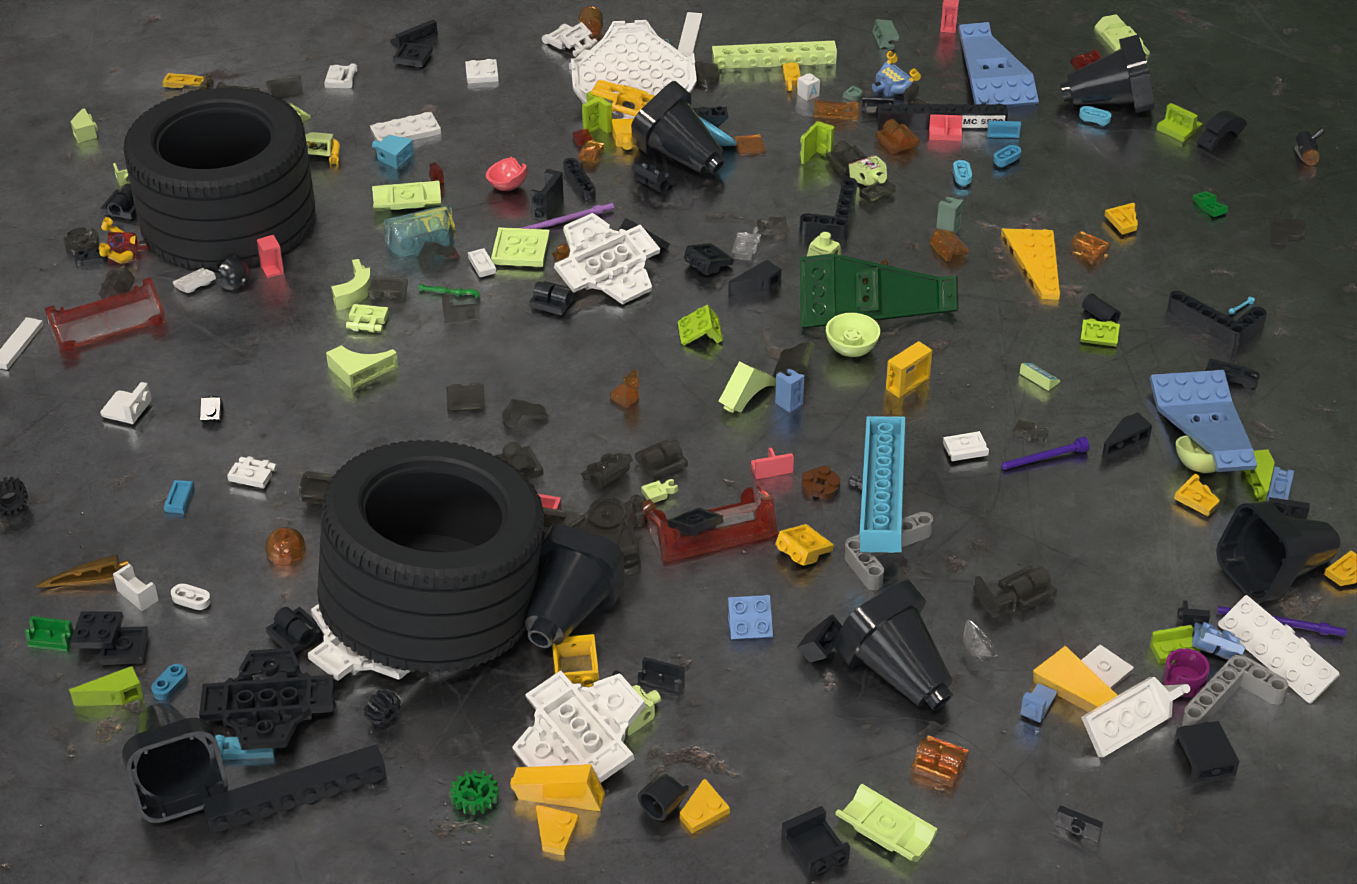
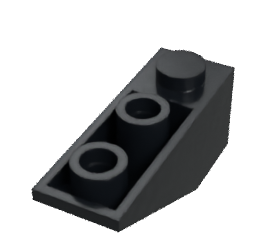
M765 260L730 280L728 295L731 297L768 291L781 283L782 269Z

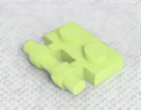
M353 304L349 314V320L353 322L347 321L346 328L353 329V331L367 330L369 333L382 332L383 325L379 324H385L389 309L388 307Z

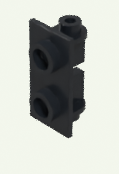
M862 98V112H865V114H876L878 104H894V99Z

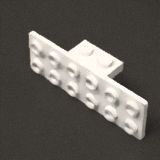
M1247 595L1218 622V626L1222 630H1228L1240 638V642L1251 655L1269 670L1285 678L1288 686L1309 704H1312L1340 675L1333 666L1310 648L1311 645L1304 638L1301 637L1299 639L1295 636V631L1287 624L1283 626Z

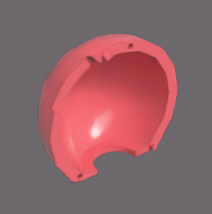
M513 157L506 158L488 169L486 179L491 186L500 191H512L525 181L528 172L527 166L522 164L521 167Z

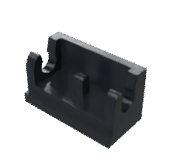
M644 657L642 660V670H638L637 685L644 690H656L659 694L678 698L685 684V667Z

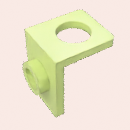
M113 163L119 186L130 184L127 169L118 171L116 163Z

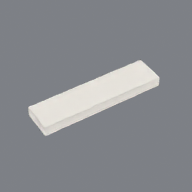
M28 317L24 319L0 349V369L8 370L43 327L42 320Z

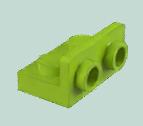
M1083 319L1080 342L1117 347L1120 324L1112 321L1100 322L1095 319Z
M1192 625L1158 630L1152 633L1150 648L1159 664L1166 663L1168 655L1180 648H1189L1200 653L1198 648L1192 646L1194 630Z

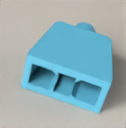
M388 135L382 141L374 140L372 149L376 150L379 161L398 169L414 153L413 139Z

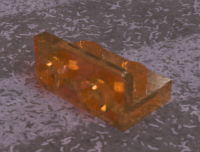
M936 229L929 242L946 261H950L953 254L967 255L970 250L949 230Z

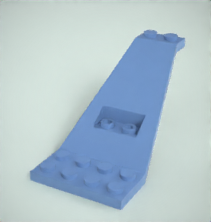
M1224 370L1155 374L1150 376L1157 411L1213 456L1216 472L1256 469L1257 463L1254 451L1232 402Z

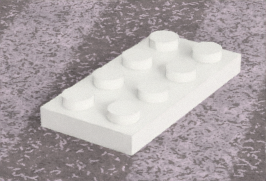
M424 112L415 116H407L406 118L370 125V131L374 139L382 141L388 135L417 140L441 134V128L432 112Z

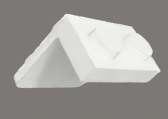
M141 382L133 393L117 391L101 410V416L134 424L151 402L148 383Z

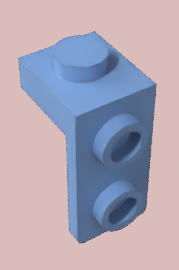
M1038 683L1032 693L1026 692L1023 696L1020 715L1041 722L1055 699L1057 691Z

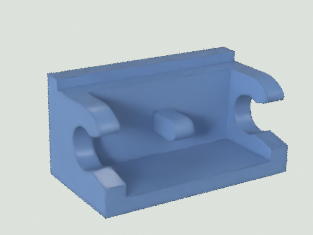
M787 369V373L791 376H786L781 372L776 374L775 403L788 412H792L803 404L804 375Z

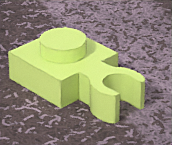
M673 479L667 480L663 484L660 481L641 486V493L646 500L650 499L653 503L667 499V494H674L678 491V485L674 486Z

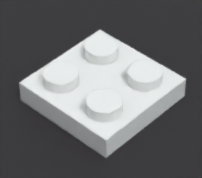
M496 59L465 62L467 84L498 82Z

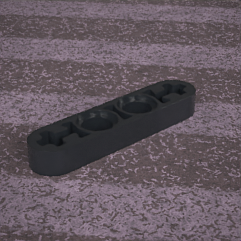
M566 158L563 161V169L580 196L586 200L595 198L596 188L578 160Z

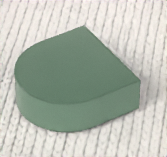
M852 86L843 93V97L851 101H858L862 98V90Z

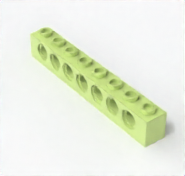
M835 41L712 46L713 69L777 67L789 62L798 63V65L836 64L837 59Z

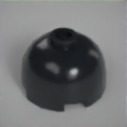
M233 255V258L228 257L218 270L221 274L219 278H216V284L228 291H236L246 286L250 280L247 263L236 255Z

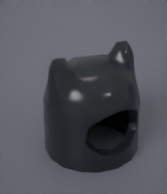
M664 774L654 778L638 793V800L643 810L650 817L663 821L680 805L683 798L688 794L690 787L688 785L682 786L673 777ZM655 801L659 803L663 813H659L654 809L653 803Z

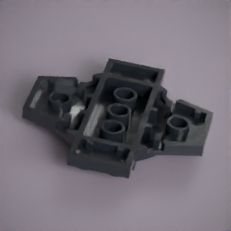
M292 648L250 650L239 668L237 678L233 680L230 677L225 682L202 685L199 717L205 721L223 720L224 726L229 725L232 727L241 750L287 747L300 722L312 719V713L333 712L334 676H311L307 672L303 674Z

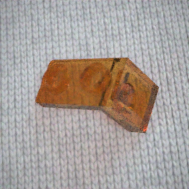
M634 369L623 378V384H620L610 392V399L626 408L639 399L638 370Z

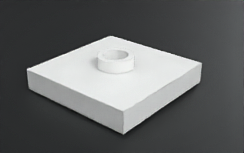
M1102 645L1097 646L1081 660L1112 690L1132 674L1134 670L1133 666Z

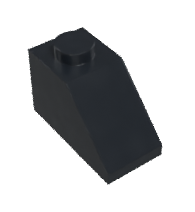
M833 614L809 631L797 648L810 663L826 658L834 648V643L842 628L841 623Z

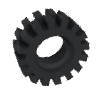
M4 477V481H0V513L4 514L5 511L7 514H11V511L16 513L18 508L22 510L23 505L26 506V500L29 499L28 493L20 479L16 478L14 480V477H10L7 480V477ZM8 493H15L10 498H2Z

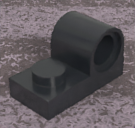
M1269 497L1268 501L1284 516L1307 519L1310 503Z

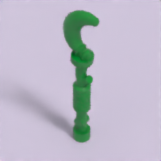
M419 284L418 287L419 291H434V293L440 294L452 293L458 297H461V295H473L475 298L480 297V293L475 289L462 290V288H458L455 290L441 286H425L424 284Z

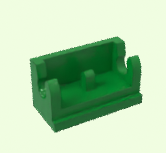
M30 617L29 625L31 629H25L28 647L68 652L74 633L71 621Z

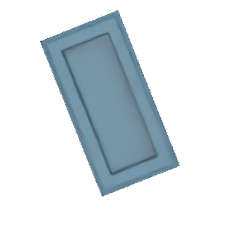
M988 121L987 137L1020 138L1021 121Z
M174 480L164 505L165 512H185L194 488L193 481Z

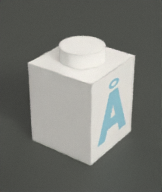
M811 73L798 78L797 94L800 97L809 101L819 96L820 79Z

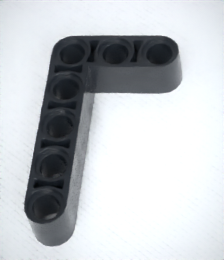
M851 177L843 179L835 216L811 213L802 214L800 216L799 233L803 236L818 237L822 232H828L831 234V239H846L849 235L856 200L857 180Z
M1177 290L1170 293L1167 310L1171 314L1233 347L1242 346L1264 328L1267 311L1264 308L1253 307L1237 320H1234Z

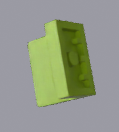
M817 121L801 136V164L804 165L816 152L829 157L833 155L835 126Z
M708 304L678 321L680 339L683 346L706 333L717 344L723 341L719 317Z

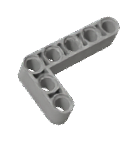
M919 512L903 518L902 547L931 536L933 516L930 513ZM860 534L848 538L845 542V561L865 587L870 590H879L883 586L884 568L876 557L888 552H860Z
M1240 654L1234 655L1185 707L1181 725L1190 726L1208 722L1240 686L1271 704H1281L1285 699L1288 682L1282 676L1250 658Z

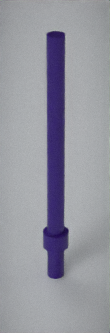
M1218 606L1217 614L1225 616L1232 608ZM1273 616L1283 626L1287 624L1292 628L1319 632L1320 635L1326 636L1332 634L1345 637L1346 628L1329 626V623L1320 622L1318 624Z

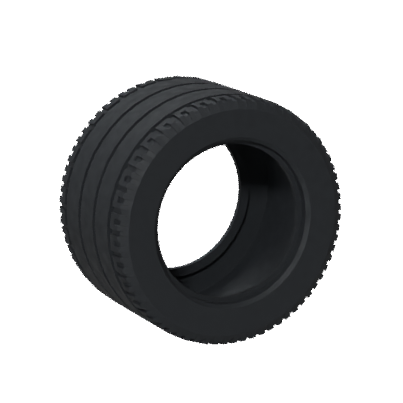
M240 87L195 90L194 92L174 96L160 102V104L154 105V107L145 111L143 115H140L128 129L124 140V156L141 235L153 253L161 256L163 260L172 262L174 265L178 264L181 267L185 266V268L195 270L204 268L210 271H218L228 257L233 258V255H236L245 261L248 267L260 263L257 239L274 235L280 245L282 255L283 252L289 251V248H293L295 244H298L299 240H302L303 236H306L315 217V199L305 129L297 111L289 103L281 100V98L270 95L267 92L264 93L263 91Z
M408 440L407 442H393L390 445L385 444L381 447H374L373 450L369 449L366 453L362 452L359 456L348 460L330 479L324 493L322 505L317 595L319 610L322 613L325 624L328 625L332 634L338 637L340 642H343L346 647H350L352 651L357 652L358 655L365 656L368 660L372 659L375 663H382L384 666L389 665L394 669L401 668L404 671L407 669L410 672L420 671L421 673H425V671L429 673H434V671L444 673V671L453 672V670L459 671L463 668L469 669L471 666H479L480 663L485 664L488 660L495 659V656L499 657L502 655V652H506L508 648H511L521 638L526 629L525 620L536 584L544 529V509L537 490L534 489V485L530 483L528 478H525L523 473H519L517 468H514L512 464L507 463L504 459H500L496 455L493 456L492 453L484 452L482 449H475L472 446L468 447L466 444L449 443V441Z

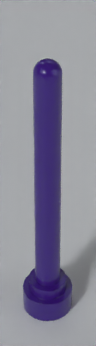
M1085 436L1073 441V444L1003 462L1001 467L1007 470L1072 451L1079 453L1089 451V442Z

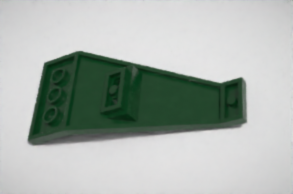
M834 253L799 257L800 320L802 328L826 326L833 317L844 313H859L877 321L959 311L958 277L956 275L937 277ZM866 279H869L868 284H864ZM869 297V300L865 302L864 299Z

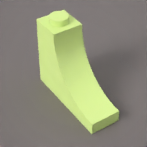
M341 345L326 352L328 367L351 389L398 367L397 353L393 349L378 354H360L352 352Z
M739 361L719 402L724 404V409L732 413L734 410L742 412L748 401L759 390L767 386H775L776 378Z

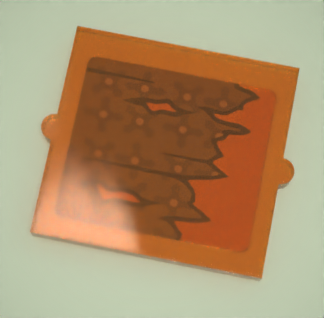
M760 134L734 137V140L738 142L736 147L739 156L766 153Z

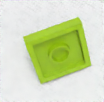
M591 91L587 92V102L582 104L583 132L588 134L599 128L606 133L612 132V104L602 97L592 95Z
M1170 103L1167 105L1165 119L1157 124L1156 130L1184 142L1200 131L1203 124L1197 121L1198 115Z

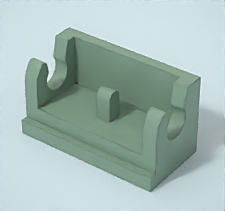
M876 19L872 33L879 48L894 47L893 43L889 44L888 42L890 40H898L899 35L892 20Z
M946 197V201L951 203L939 202L936 231L953 237L961 228L963 200Z

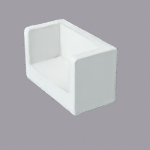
M128 564L113 573L117 591L139 610L143 611L159 601L155 584L152 582L147 585L142 583L135 577L132 565Z

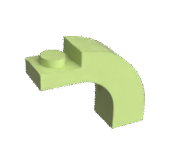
M359 259L352 260L355 277L351 281L331 286L333 301L337 311L353 307V304L361 303L369 296L372 290L370 268H365L364 265H361Z

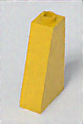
M1066 646L1033 670V681L1036 684L1039 683L1056 690L1059 697L1087 712L1118 696Z
M592 764L516 767L514 777L511 778V788L519 800L601 811L605 792Z

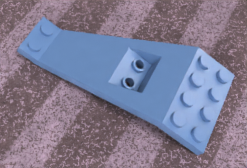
M989 22L959 25L958 29L974 103L1006 104L1007 107L1037 105L1039 100L1033 73L992 36Z

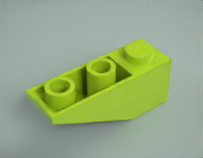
M1268 449L1254 451L1257 463L1256 469L1243 470L1246 472L1248 482L1252 485L1255 497L1259 501H1266L1275 464Z
M132 666L69 689L74 706L125 705L144 697L140 682Z

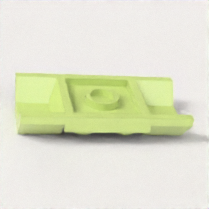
M1117 14L1102 17L1094 28L1114 51L1120 49L1119 39L1137 35L1130 26L1125 25ZM1140 38L1144 53L1150 55V51L1145 47L1143 40Z
M439 181L372 186L374 212L442 206Z
M863 784L859 786L854 799L844 810L838 809L835 814L853 825L854 829L887 850L891 852L896 851L913 862H918L930 848L938 830L936 827Z

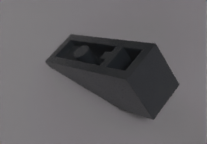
M1138 412L1126 416L1104 442L1102 457L1105 459L1150 440L1152 424Z

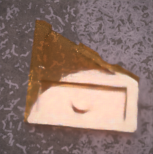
M1083 231L1077 233L1071 240V245L1091 265L1110 249V243Z

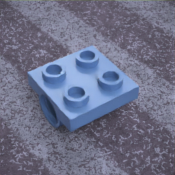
M770 595L728 597V623L731 640L773 637Z
M1204 622L1203 625L1195 623L1193 630L1195 634L1192 640L1193 647L1208 653H1214V655L1227 660L1234 655L1243 654L1245 646L1234 633L1225 629L1221 632L1215 629L1214 625Z

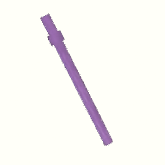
M613 203L602 206L595 205L591 209L532 224L521 229H544L580 219L591 213L596 216L601 215L602 212L613 210L614 205Z

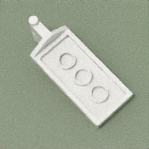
M1149 677L1081 717L1098 757H1105L1172 717L1173 700L1184 693H1188L1190 686L1188 684L1162 685L1155 677Z

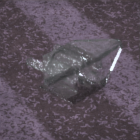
M967 620L962 642L970 654L983 661H987L985 657H997L996 648L988 636L971 620Z

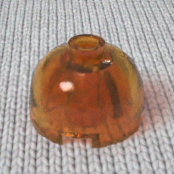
M291 527L275 529L266 540V557L274 565L282 567L293 565V562L299 558L302 560L306 554V543L302 534Z

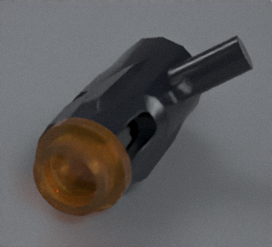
M1322 128L1318 129L1314 134L1303 131L1296 136L1297 145L1294 149L1300 159L1307 165H1315L1319 160L1316 140L1325 133Z

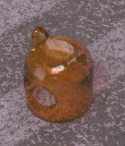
M588 6L580 11L579 23L582 22L592 33L590 36L591 40L595 39L603 28V15L598 8Z

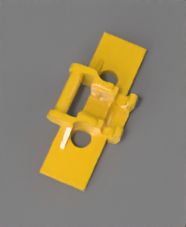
M601 79L597 80L591 91L592 95L613 101L612 112L618 111L631 116H636L654 97V95L648 94L646 91ZM625 101L634 103L635 108H627L623 104Z

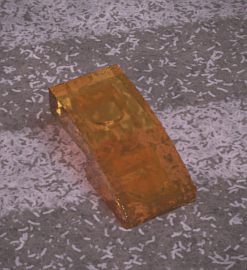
M588 140L582 147L578 159L591 162L596 161L599 152L604 149V142Z

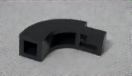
M1231 111L1219 112L1205 125L1206 130L1197 140V144L1211 152L1227 132L1238 137L1248 123L1245 119Z

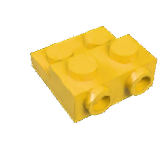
M807 524L781 530L775 543L780 551L789 554L794 562L803 566L817 562L819 555L832 552L834 548L833 543Z

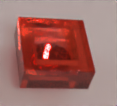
M588 129L572 132L573 139L578 146L593 143V136Z
M436 162L429 164L430 179L432 181H439L440 185L444 184L443 170Z

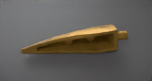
M117 554L100 558L54 575L38 583L37 588L113 580V573L128 565L129 560L119 562Z

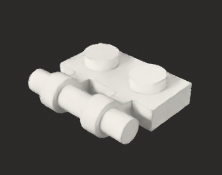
M582 22L559 37L569 49L575 48L572 52L575 57L585 49L591 50L598 43L596 39L591 40L589 38L592 33Z
M251 456L247 458L240 457L239 463L235 462L228 473V481L265 488L272 476L271 471H276L278 465L271 463L270 460L264 459L260 461Z

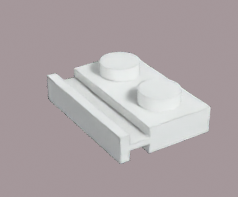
M202 268L173 281V285L180 291L191 293L197 287L209 285L212 280L216 279L214 272Z
M980 431L943 437V444L948 455L951 456V461L987 456L989 454V449L986 447Z

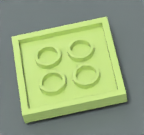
M499 227L491 257L493 264L543 267L550 230Z

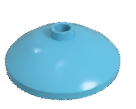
M700 117L719 145L735 146L738 143L722 130Z

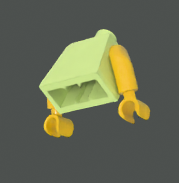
M317 132L306 134L308 154L332 156L329 158L330 168L332 164H336L337 168H339L340 143L334 139V134Z

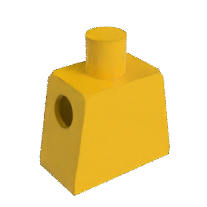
M612 119V135L617 147H623L625 150L637 147L632 142L631 124L633 119Z

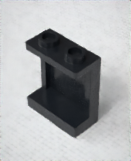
M547 169L544 172V188L541 191L534 189L530 191L533 219L549 220L563 202V172Z
M1219 721L1204 722L1190 726L1185 725L1177 728L1174 742L1176 745H1182L1192 766L1190 776L1194 783L1236 776L1240 761Z
M822 806L782 823L781 837L809 877L821 874L828 868L841 865L849 859L850 845L848 842L842 844L826 822V811Z

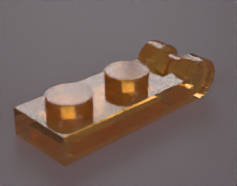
M815 100L814 117L857 120L859 117L857 112L859 103L856 101L848 103Z

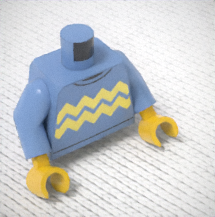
M889 51L887 53L888 61L883 64L876 74V81L872 84V90L874 92L881 91L889 97L910 92L911 86L914 84L913 81L920 80V73L914 68L910 71L909 76L896 65H891V63L897 62L898 57L896 53L893 55L892 51Z

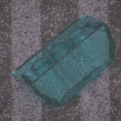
M450 205L383 220L386 248L394 258L401 261L451 250L455 243Z

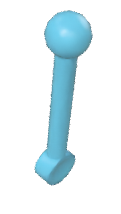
M1248 297L1246 302L1235 308H1230L1228 310L1229 314L1234 315L1237 310L1247 304H1253L1255 299Z

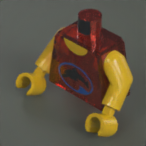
M109 217L104 218L101 228L104 231L110 230L111 232H108L107 244H100L99 253L102 257L107 256L109 266L137 261L138 252L148 251L147 241H138L136 233L124 232L117 226L113 227V220Z

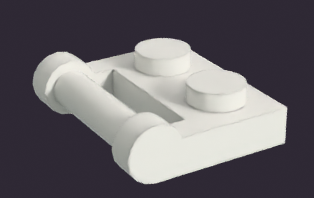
M562 24L559 29L542 36V41L544 44L549 43L559 49H563L567 46L559 37L573 27Z
M350 64L349 66L330 65L324 82L325 88H351L358 66L356 64Z

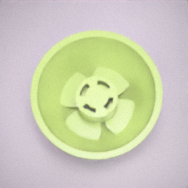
M844 313L833 317L827 323L826 336L831 347L839 354L847 357H859L867 354L875 347L879 340L880 327L869 316L859 313Z
M1185 435L1176 440L1178 457L1186 467L1201 473L1216 472L1213 456L1191 437Z

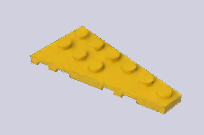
M1002 228L1001 235L1007 239L1008 246L1013 249V254L1022 269L1026 270L1027 277L1033 281V286L1040 298L1059 300L1060 290L1053 230Z

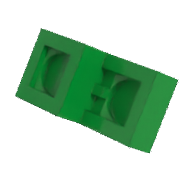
M1204 191L1192 196L1195 203L1213 217L1228 213V206L1217 202V195Z

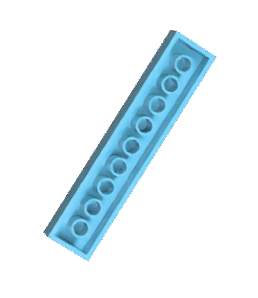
M867 416L860 519V552L894 553L901 552L905 417Z

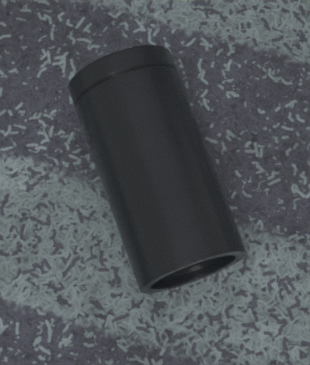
M1093 293L1087 295L1083 300L1082 308L1101 321L1117 323L1120 319L1121 312Z

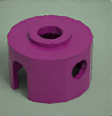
M1189 648L1174 650L1168 655L1162 677L1163 684H1188L1190 691L1180 697H1195L1206 685L1210 669L1209 661L1196 650Z

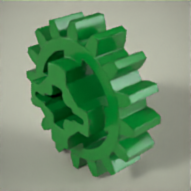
M476 769L473 770L472 774L465 771L464 777L458 775L457 782L452 781L451 803L456 804L457 810L463 808L464 814L468 813L469 810L472 811L473 815L476 814L477 810H480L483 814L485 813L484 808L492 809V803L498 802L499 787L497 780H493L492 774L486 776L484 770L480 774H477Z

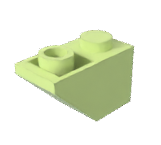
M85 108L81 109L70 121L73 135L78 143L97 138L96 131H98L96 122H93L91 114H88Z

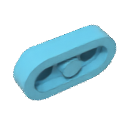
M1084 106L1080 109L1079 117L1084 121L1094 122L1102 126L1109 124L1111 121V113L1090 106Z
M964 160L955 161L953 163L955 181L962 186L971 183L972 172L970 164Z

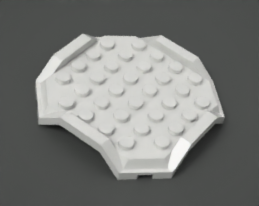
M635 20V23L613 21L600 42L583 57L571 59L573 91L583 104L587 102L586 93L592 91L597 80L600 79L618 85L623 84L637 88L654 96L672 81H677L691 93L697 81L694 53H681L661 39L647 20ZM605 99L609 103H613V101ZM625 101L623 104L624 107L635 108L634 103ZM618 111L612 112V119H634L635 117Z

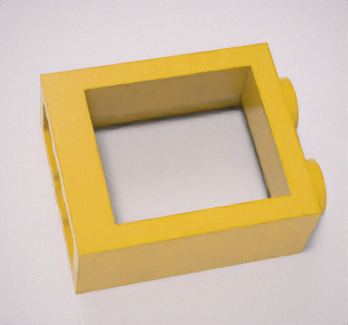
M918 341L888 360L886 389L900 398L930 378L932 349ZM915 365V368L906 374V370Z
M594 634L568 636L559 645L552 643L555 674L560 671L559 658L590 655L592 670L566 672L563 674L572 684H581L582 687H592L594 682L599 681Z

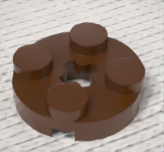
M823 465L802 474V491L806 496L810 498L815 496L819 497V500H828L838 494L840 477L829 466Z

